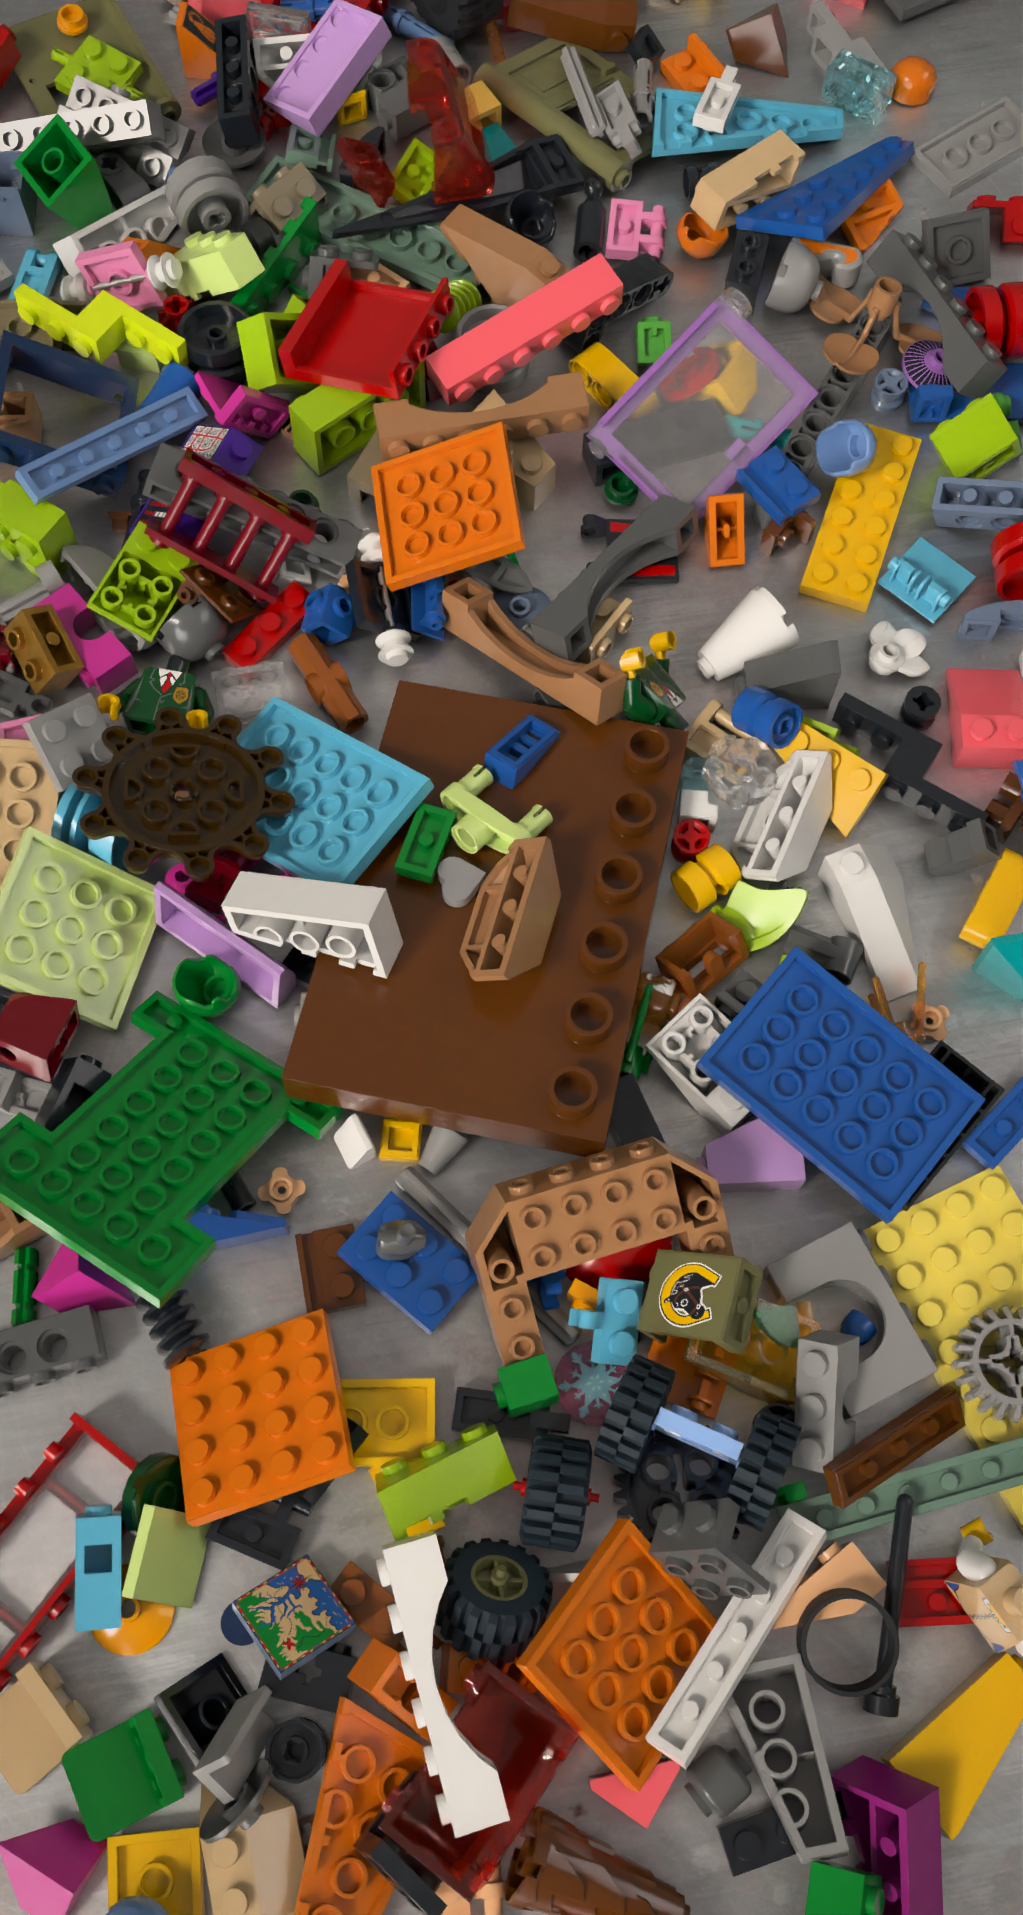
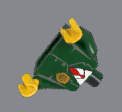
M674 631L655 633L649 642L652 651L656 653L655 656L651 653L645 657L642 647L627 649L620 658V667L627 674L622 711L633 722L656 726L660 724L662 727L685 730L689 723L676 709L686 700V696L670 677V659L666 658V651L674 650L677 646L676 634Z
M178 655L169 657L166 669L148 667L140 678H136L120 693L116 695L101 694L97 698V706L101 714L110 713V719L117 721L119 714L123 713L122 716L128 730L131 733L147 735L154 731L156 728V713L164 707L178 708L182 711L186 724L195 729L208 728L215 713L208 693L200 687L197 676L188 673L190 661Z

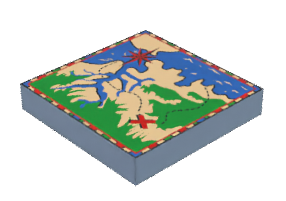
M308 1555L303 1556L232 1602L233 1611L280 1680L356 1630L355 1620Z

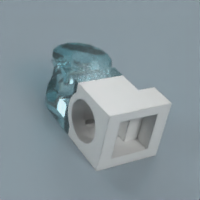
M693 757L687 760L683 766L679 786L677 825L683 820H699L706 825L710 833H714L718 818V805L708 804V794L712 787L715 769L713 764L706 758Z

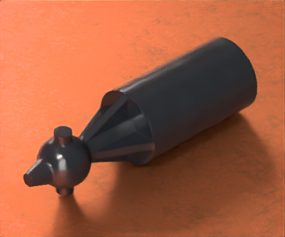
M596 175L590 177L585 184L584 192L587 198L577 209L573 254L581 262H586L603 252L606 209L599 199L603 193V185Z

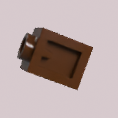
M805 510L793 518L789 517L781 526L772 520L763 531L759 550L771 557L778 547L785 548L792 537L807 544L812 538L816 520Z

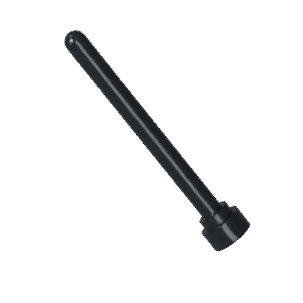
M906 1493L900 1494L896 1499L883 1607L893 1619L898 1635L914 1507L913 1498ZM883 1617L876 1670L882 1664L888 1647V1632ZM894 1671L880 1688L864 1695L862 1706L864 1711L884 1717H898L900 1696L896 1695L897 1686L893 1685Z

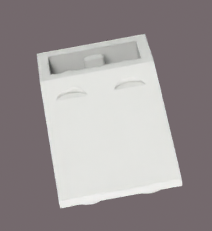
M699 993L645 1045V1048L694 1109L724 1136L741 1127L753 1113L695 1066L731 1023L728 1018Z

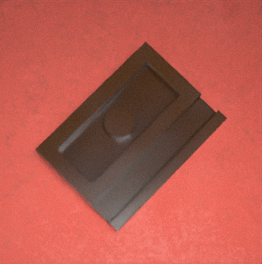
M353 1223L315 1230L307 1234H295L307 1314L322 1308L328 1314L367 1306L363 1277L336 1255L342 1245L355 1232Z

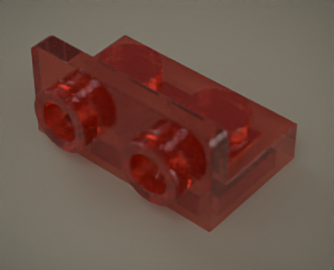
M340 135L336 149L353 177L354 182L359 187L368 190L377 207L385 208L388 198L394 192L396 180L377 147L373 143Z

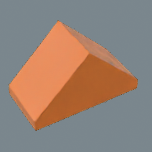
M744 493L707 495L702 527L709 566L721 567L745 564Z

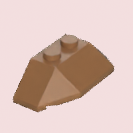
M547 836L514 840L508 848L509 853L497 862L481 884L460 949V955L473 980H509L541 965L561 899L552 844Z

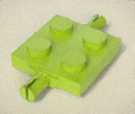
M89 35L73 54H69L59 47H55V51L52 50L51 59L64 65V68L54 79L56 89L68 96L77 74L111 90L112 84L130 92L129 99L132 101L140 100V98L147 99V94L134 88L135 82L144 72L141 62Z

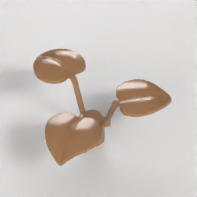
M822 274L819 275L818 279L824 281L816 301L809 299L811 311L815 316L830 324H839L844 320L851 323L860 317L866 306L870 316L858 340L846 333H833L825 339L822 348L823 354L832 365L837 366L840 370L852 375H864L876 367L879 360V352L874 347L864 344L875 320H885L892 313L893 338L900 341L898 349L903 355L907 348L917 341L932 340L942 343V334L914 323L899 324V310L902 303L898 299L902 292V285L896 279L886 276L878 278L874 288L870 289L868 296L861 302L849 291L834 285Z

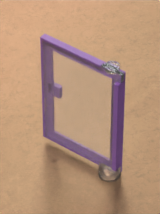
M728 287L712 302L586 435L591 440L588 443L591 452L600 459H603L605 455L610 458L653 502L660 495L664 494L696 507L698 520L704 515L707 495L724 494L736 481L737 470L746 468L749 462L760 456L819 394L746 320L752 313V306L746 296L733 287Z

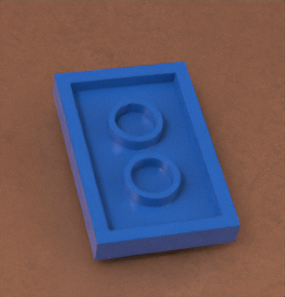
M392 1191L389 1192L336 1254L428 1335L435 1330L477 1279L469 1257ZM388 1221H415L425 1230L426 1246L408 1259L385 1260L376 1253L378 1230L382 1224Z

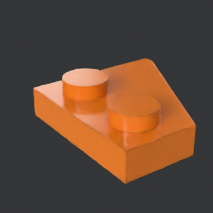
M890 178L840 225L851 247L858 248L862 255L869 250L903 209L904 203Z

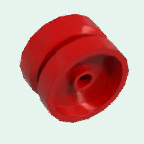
M1023 282L1001 283L996 289L993 285L972 286L967 291L964 302L969 307L967 312L969 317L976 320L985 329L986 332L983 336L1001 351L1002 356L1000 359H1021L1023 357Z
M1019 522L1003 529L993 538L990 545L991 558L995 570L996 590L998 597L1004 601L1023 600V522Z

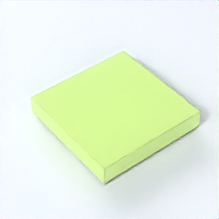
M144 1504L121 1596L192 1609L208 1542L205 1536L212 1522L194 1528L187 1523L186 1513Z

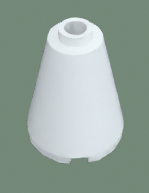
M756 586L698 651L700 659L696 661V664L707 679L713 676L719 681L742 671L746 661L793 649L800 644V638L793 623L787 627L783 617L786 611L777 599L766 588Z

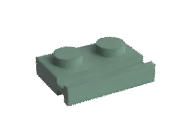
M291 124L285 162L292 164L294 167L301 161L308 170L310 168L317 169V165L327 166V172H331L337 134L332 133L331 138L324 137L322 134L320 137H317L297 125Z

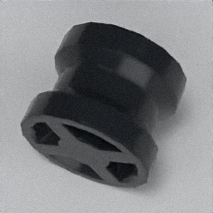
M928 686L913 687L908 691L899 711L901 722L917 731L927 730L933 725L936 715L940 710L941 698L939 694Z

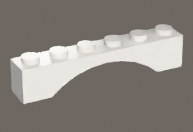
M430 1530L381 1545L384 1557L375 1559L382 1587L391 1585L396 1603L388 1605L387 1608L394 1634L400 1632L404 1634L407 1650L399 1652L405 1680L415 1679L419 1697L412 1699L411 1704L418 1729L426 1726L428 1729L431 1745L423 1747L429 1775L430 1777L438 1774L440 1776L444 1793L435 1795L442 1826L451 1823L455 1838L509 1821L510 1818L498 1771L493 1760L474 1747L456 1727L442 1703L436 1686L432 1661L433 1628L438 1605L448 1582L436 1533L434 1530Z

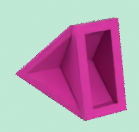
M63 1243L31 1295L34 1299L59 1313L85 1305H90L95 1310L101 1311L135 1306L136 1304L128 1287Z
M75 1818L0 1842V1855L19 1907L30 1915H70L107 1851V1839L105 1838L99 1842L92 1841L88 1836L85 1825Z

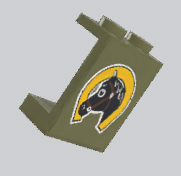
M658 1249L654 1265L650 1270V1281L644 1303L639 1311L637 1330L658 1343L666 1344L667 1336L712 1341L729 1353L744 1354L764 1272L743 1257Z

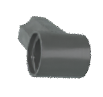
M793 925L780 957H782V954L788 955L797 946L846 986L852 983L863 952V946L849 937L836 935L829 938Z

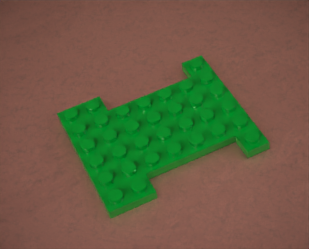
M155 991L131 1013V1023L155 1039L53 1132L22 1112H19L0 1129V1201L160 1309L216 1250V1239L188 1221L286 1120L320 1140L341 1118L344 1108L287 1097L281 1079L284 1071L283 1067L200 1016L192 1014L182 1005L159 991Z

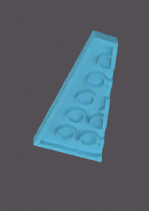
M656 87L652 157L750 148L780 129L795 143L841 139L844 128L842 108L739 97L723 134L708 132L703 128L692 125L694 112L703 95L702 92Z

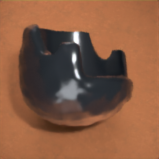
M524 189L512 196L506 206L504 214L506 228L542 247H546L553 240L557 225L554 207L550 201L544 199L536 190Z

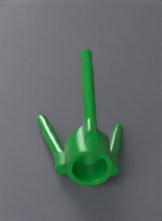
M647 984L631 1037L626 1045L621 1069L622 1077L633 1073L636 1081L640 1079L641 1074L647 1075L653 1059L648 1050L645 1055H642L644 1049L638 1045L653 991L652 984ZM664 1023V1024L662 1025L661 1029L659 1030V1032H660L668 1023Z

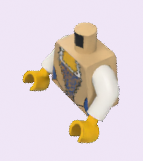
M978 1517L960 1527L963 1540L961 1541L956 1558L958 1569L947 1577L944 1583L995 1653H1000L1015 1646L1017 1652L1023 1656V1576L1009 1560L990 1557L982 1553L983 1546L994 1541V1537L985 1528L982 1518Z

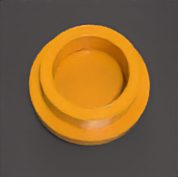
M66 4L58 11L56 21L58 29L62 33L77 36L88 28V17L80 6Z

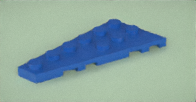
M898 136L887 137L737 215L736 229L824 241L914 155V141L902 140Z

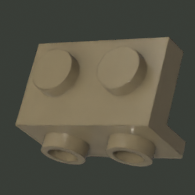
M301 161L292 169L288 164L284 166L273 177L276 182L269 187L265 183L262 184L250 196L253 202L249 206V213L253 215L258 211L277 236L283 232L282 229L290 218L296 221L303 211L300 204L306 195L319 203L327 194Z

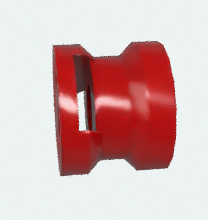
M688 819L680 822L674 829L670 847L675 860L681 864L687 861L696 863V855L708 848L710 842L709 829L699 820Z

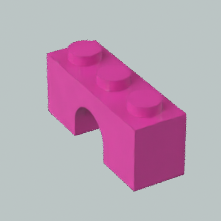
M69 583L33 606L52 604L85 667L78 676L87 688L95 687L100 694H109L138 673L131 653L111 631L94 640L82 639L97 624L91 609L86 607L87 603Z

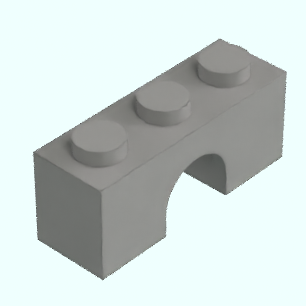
M820 1329L798 1338L794 1423L802 1426L793 1451L794 1467L824 1474V1465L855 1445L856 1421L843 1418L842 1405L848 1385L858 1379L859 1336Z

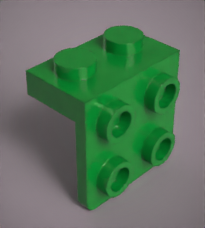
M150 1707L133 1715L123 1723L67 1750L62 1755L61 1763L88 1836L94 1842L102 1841L185 1797L181 1788L187 1785L184 1770L178 1758L170 1760L164 1742L170 1740L167 1727L160 1714L153 1716Z

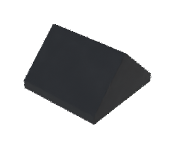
M220 1653L159 1693L153 1699L196 1767L236 1700L248 1693L223 1654Z

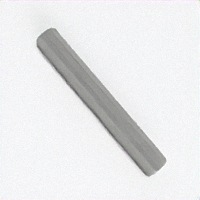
M565 46L562 49L563 54L560 59L585 125L592 138L596 136L601 138L605 135L604 130L607 125L581 58L574 46L571 48Z

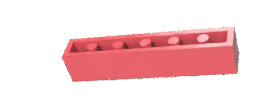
M599 253L426 356L427 375L449 407L458 401L464 402L483 386L498 382L505 373L513 368L525 366L532 360L533 356L543 350L555 348L563 338L573 332L579 333L600 316L612 314L622 304L623 283L603 255Z

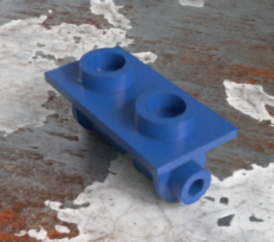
M446 575L411 586V631L441 641L445 639L443 625L446 623V615L443 613L442 591Z

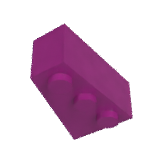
M864 1755L831 1774L834 1791L841 1792L847 1813V1818L842 1820L846 1836H853L860 1863L855 1868L882 1875V1888L885 1893V1905L882 1915H943L939 1787Z

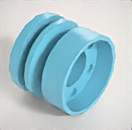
M72 782L58 804L54 815L51 837L124 871L126 866L123 863V854L128 848L129 841L119 836H109L98 840H91L85 836L80 829V819L84 814L99 808L102 804V799L96 795L79 791Z

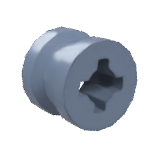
M895 368L882 369L877 373L869 400L876 410L890 413L900 408L908 387V379L905 374Z

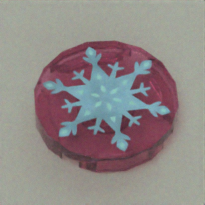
M587 1341L575 1345L564 1354L555 1370L554 1380L559 1392L558 1405L565 1414H570L574 1421L584 1426L601 1427L627 1366L591 1362L593 1341Z

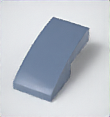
M1023 600L996 602L964 613L956 631V638L992 641L997 629L1023 631Z

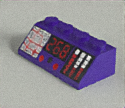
M196 424L181 447L185 450L188 447L208 460L216 462L231 473L245 476L249 475L264 448L234 427ZM149 498L128 533L131 534L139 521L147 525L151 516L162 521L170 506ZM183 513L175 529L195 540L205 521Z

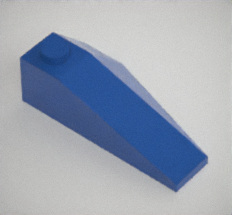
M204 1205L188 1221L216 1239L215 1251L286 1236L290 1232V1225L286 1218L239 1210L229 1211L228 1217L220 1216L221 1211L209 1208V1205Z

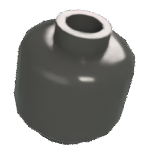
M713 1745L688 1766L686 1776L689 1782L684 1788L707 1818L713 1813L716 1817L724 1819L751 1795L752 1788L747 1776L752 1772V1769L736 1748L728 1753L723 1747Z

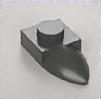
M503 556L467 567L463 570V579L470 577L493 592L496 590L509 593L533 592V586L527 574L518 565Z

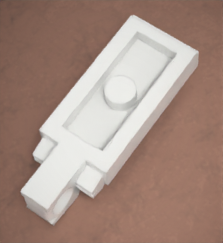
M726 65L721 78L711 76L694 112L693 126L703 128L708 132L723 134L740 96L742 84L736 83L739 68Z

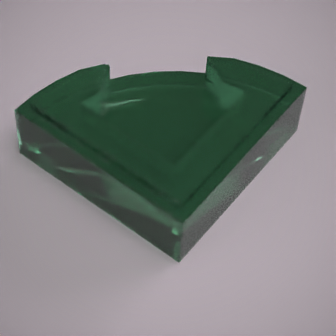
M796 1304L755 1308L753 1319L759 1330L762 1329L779 1347L787 1349L798 1348L800 1331Z

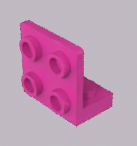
M198 371L194 376L201 389V395L209 402L215 413V419L221 426L234 427L251 436L257 435L271 439L290 416L288 405L291 403L287 399Z

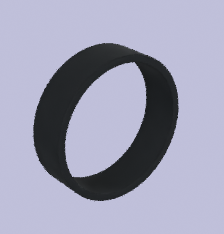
M851 1588L828 1590L815 1597L807 1605L798 1622L796 1645L798 1653L801 1654L803 1665L821 1687L833 1694L844 1697L867 1695L880 1688L890 1678L897 1665L900 1643L896 1625L889 1613L874 1598L862 1591ZM842 1599H857L873 1605L882 1615L888 1632L887 1652L880 1667L867 1679L846 1685L832 1683L819 1676L809 1662L806 1649L808 1630L815 1616L827 1605Z

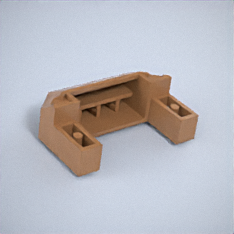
M651 1136L495 1184L465 1233L469 1259L478 1279L496 1350L504 1367L545 1354L526 1283L528 1280L675 1234L678 1235L681 1251L735 1256L717 1179L699 1161Z

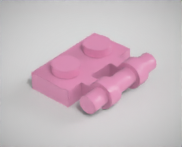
M612 198L605 258L630 261L638 257V251L649 253L660 262V257L665 250L663 233L667 229L665 208L661 205H656L653 207L652 212L643 211L644 201ZM641 228L648 229L650 235L640 234Z

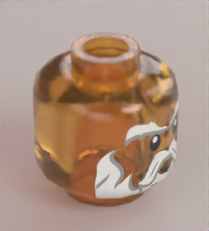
M644 971L640 975L632 1019H636L646 985L652 984L653 991L644 1023L662 1027L668 1020L671 1021L677 1015L683 992L677 990V983L674 979Z

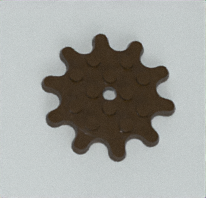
M164 707L156 713V728L147 735L133 734L122 726H110L102 732L101 737L105 747L114 755L113 759L103 766H80L72 774V781L79 791L96 795L102 799V804L99 808L84 814L80 819L81 831L91 840H98L109 836H119L128 840L129 845L123 854V863L131 873L137 875L146 873L157 860L173 858L184 863L185 871L193 881L204 882L211 877L215 870L214 856L223 851H236L250 860H259L267 853L269 840L258 830L256 823L264 818H285L291 814L295 807V798L292 794L283 790L272 789L264 781L265 777L278 771L284 763L283 752L275 746H265L255 750L241 747L237 743V737L241 732L242 723L239 718L230 714L217 717L208 728L195 729L186 724L184 715L178 708ZM179 790H190L194 793V797L177 796L175 798V793Z

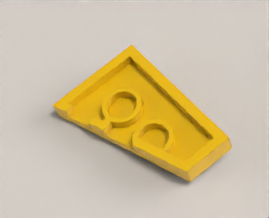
M802 722L795 739L788 746L782 749L774 748L785 763L790 760L788 757L795 750L828 751L831 754L833 808L829 818L845 838L850 837L889 774Z

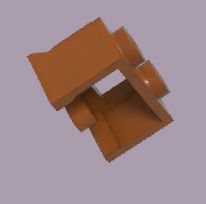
M710 911L673 943L665 947L655 957L662 979H664L663 976L674 979L677 983V989L692 1001L699 993L705 995L744 962L749 957L742 931ZM719 946L725 952L719 955L713 950ZM702 960L705 969L692 978L691 973L688 971Z

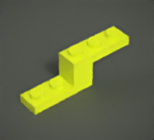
M24 283L14 291L18 313L25 322L30 325L35 324L45 330L54 340L63 341L74 348L82 357H89L100 365L125 339H128L133 346L143 348L153 354L165 365L172 361L185 367L189 363L186 339L104 290L77 316Z

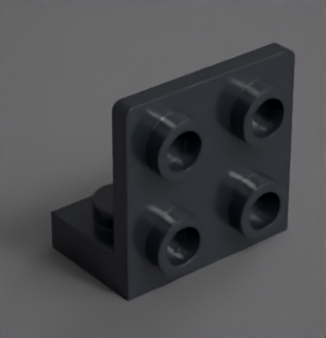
M413 1769L356 1840L353 1847L416 1911L423 1915H441L447 1905L436 1892L440 1888L442 1881L477 1836V1831L455 1838L451 1823L442 1826L435 1795L441 1793L421 1772Z

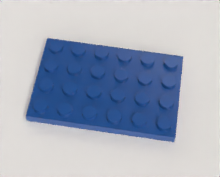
M797 946L791 950L695 1065L886 1224L892 1222L986 1100Z

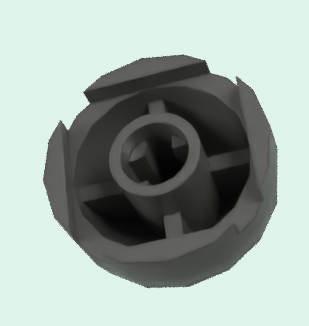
M200 594L197 596L201 600L200 604L194 607L188 602L162 626L160 631L163 635L156 636V640L171 655H178L190 662L199 661L204 657L208 661L216 658L225 649L221 642L228 634V620Z

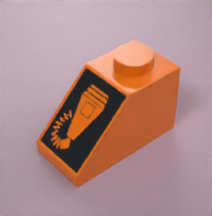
M180 2L175 27L185 76L187 78L211 79V74L217 71L215 25L189 3Z

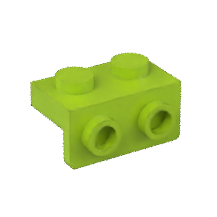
M414 137L383 190L403 204L437 189L433 184L435 180L441 183L448 173L451 165L447 163V160L453 151L447 148L440 157Z

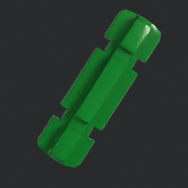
M22 1247L17 1248L15 1251L14 1265H17L18 1270H15L13 1275L12 1304H15L16 1308L11 1313L12 1327L36 1320L37 1311H34L33 1306L37 1305V1300L31 1297L38 1285V1272H36L35 1267L39 1266V1251L36 1248Z

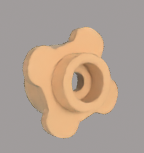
M923 1001L915 1002L911 1007L913 1017L908 1027L909 1033L913 1037L922 1040L933 1039L935 1042L943 1041L947 1036L945 1021L950 1016L948 1008L944 1005L937 1007L928 1006ZM930 1018L932 1024H927L926 1019Z
M277 1167L272 1171V1178L268 1183L259 1187L258 1197L263 1202H270L276 1208L278 1214L286 1215L291 1212L299 1196L305 1194L306 1185L302 1180H295L289 1176L286 1168ZM284 1187L286 1189L285 1193L279 1194V1188Z

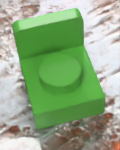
M651 316L643 318L642 322H637L634 330L635 337L637 338V366H652L671 346V321H662L661 317Z

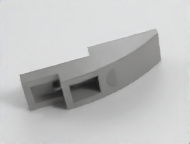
M823 0L812 2L806 30L813 38L810 54L830 76L855 94L881 106L888 105L895 80L892 72L886 68L875 49L871 48L864 37L855 40L851 39L850 34L844 30L833 11L829 10Z

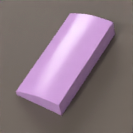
M334 0L263 99L264 102L290 122L320 137L392 35L383 17L346 1Z
M159 881L154 886L156 924L203 957L212 954L232 966L240 976L244 986L277 1009L296 988V976L291 969L242 935L233 933L229 926L169 884Z

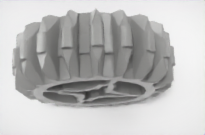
M1007 1305L998 1308L997 1314L991 1308H987L982 1311V1319L974 1315L968 1320L971 1329L963 1327L958 1331V1335L964 1343H955L952 1346V1351L962 1356V1359L952 1361L951 1368L963 1370L964 1375L955 1379V1384L957 1386L968 1384L971 1390L965 1393L964 1399L970 1401L978 1397L980 1399L977 1405L978 1412L984 1413L993 1406L992 1415L994 1420H1002L1007 1413L1011 1423H1018L1021 1421L1023 1414V1398L1021 1397L1023 1366L1009 1372L1010 1367L1005 1368L1003 1363L996 1362L1010 1356L1009 1361L1013 1359L1015 1364H1023V1347L1019 1340V1336L1023 1338V1308H1018L1013 1315ZM998 1331L999 1340L995 1342V1353L986 1357H979L980 1347L984 1338L990 1332ZM983 1373L990 1374L997 1379L1000 1392L996 1391L987 1382Z

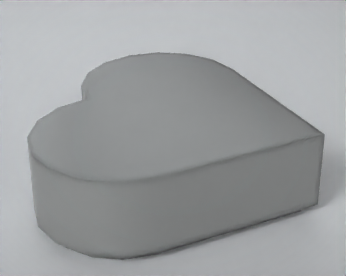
M458 857L443 859L438 866V879L442 884V897L445 903L452 907L467 905L486 879V872Z

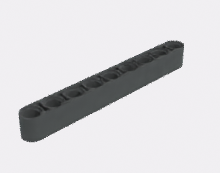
M900 296L898 301L902 303V297ZM867 307L850 334L857 340L860 338L870 317ZM893 313L885 320H875L864 344L874 347L879 352V355L893 332ZM832 365L817 390L819 394L809 403L783 447L782 452L807 478L817 463L815 448L819 433L842 420L868 373L852 375ZM755 501L752 521L758 528L764 530L773 519Z

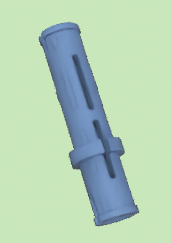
M390 2L386 14L382 16L385 23L390 25L396 34L400 36L405 35L422 46L429 39L436 36L446 37L422 21L414 18L412 12L406 8H397ZM448 38V39L450 40V42L453 44V43H454V40H452L451 38Z

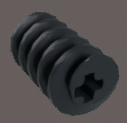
M188 1289L177 1290L160 1309L134 1292L133 1297H139L135 1304L136 1308L139 1311L146 1312L142 1318L143 1323L146 1326H154L150 1330V1338L153 1341H160L156 1347L157 1353L160 1356H168L163 1362L166 1370L181 1364L186 1360V1357L206 1351L201 1346L210 1338L209 1334L196 1335L194 1332L203 1323L202 1319L188 1320L187 1318L196 1308L195 1304L181 1305L180 1303L189 1294Z

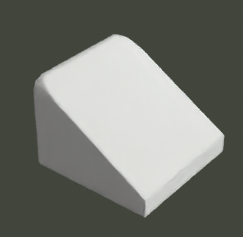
M286 557L272 582L279 587V590L285 589L293 580L302 587L310 586L312 584L310 566Z
M356 1113L351 1115L335 1133L334 1140L348 1168L354 1169L376 1158L375 1155L377 1154L361 1118Z

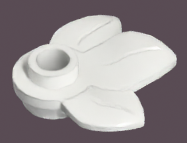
M881 621L873 627L869 635L872 647L868 653V662L874 672L888 676L899 671L907 676L916 677L929 671L928 663L919 656L926 646V638L921 632L910 628L897 631L888 621Z

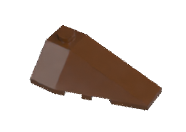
M509 0L506 23L510 27L600 52L628 53L625 47L635 35L638 0Z

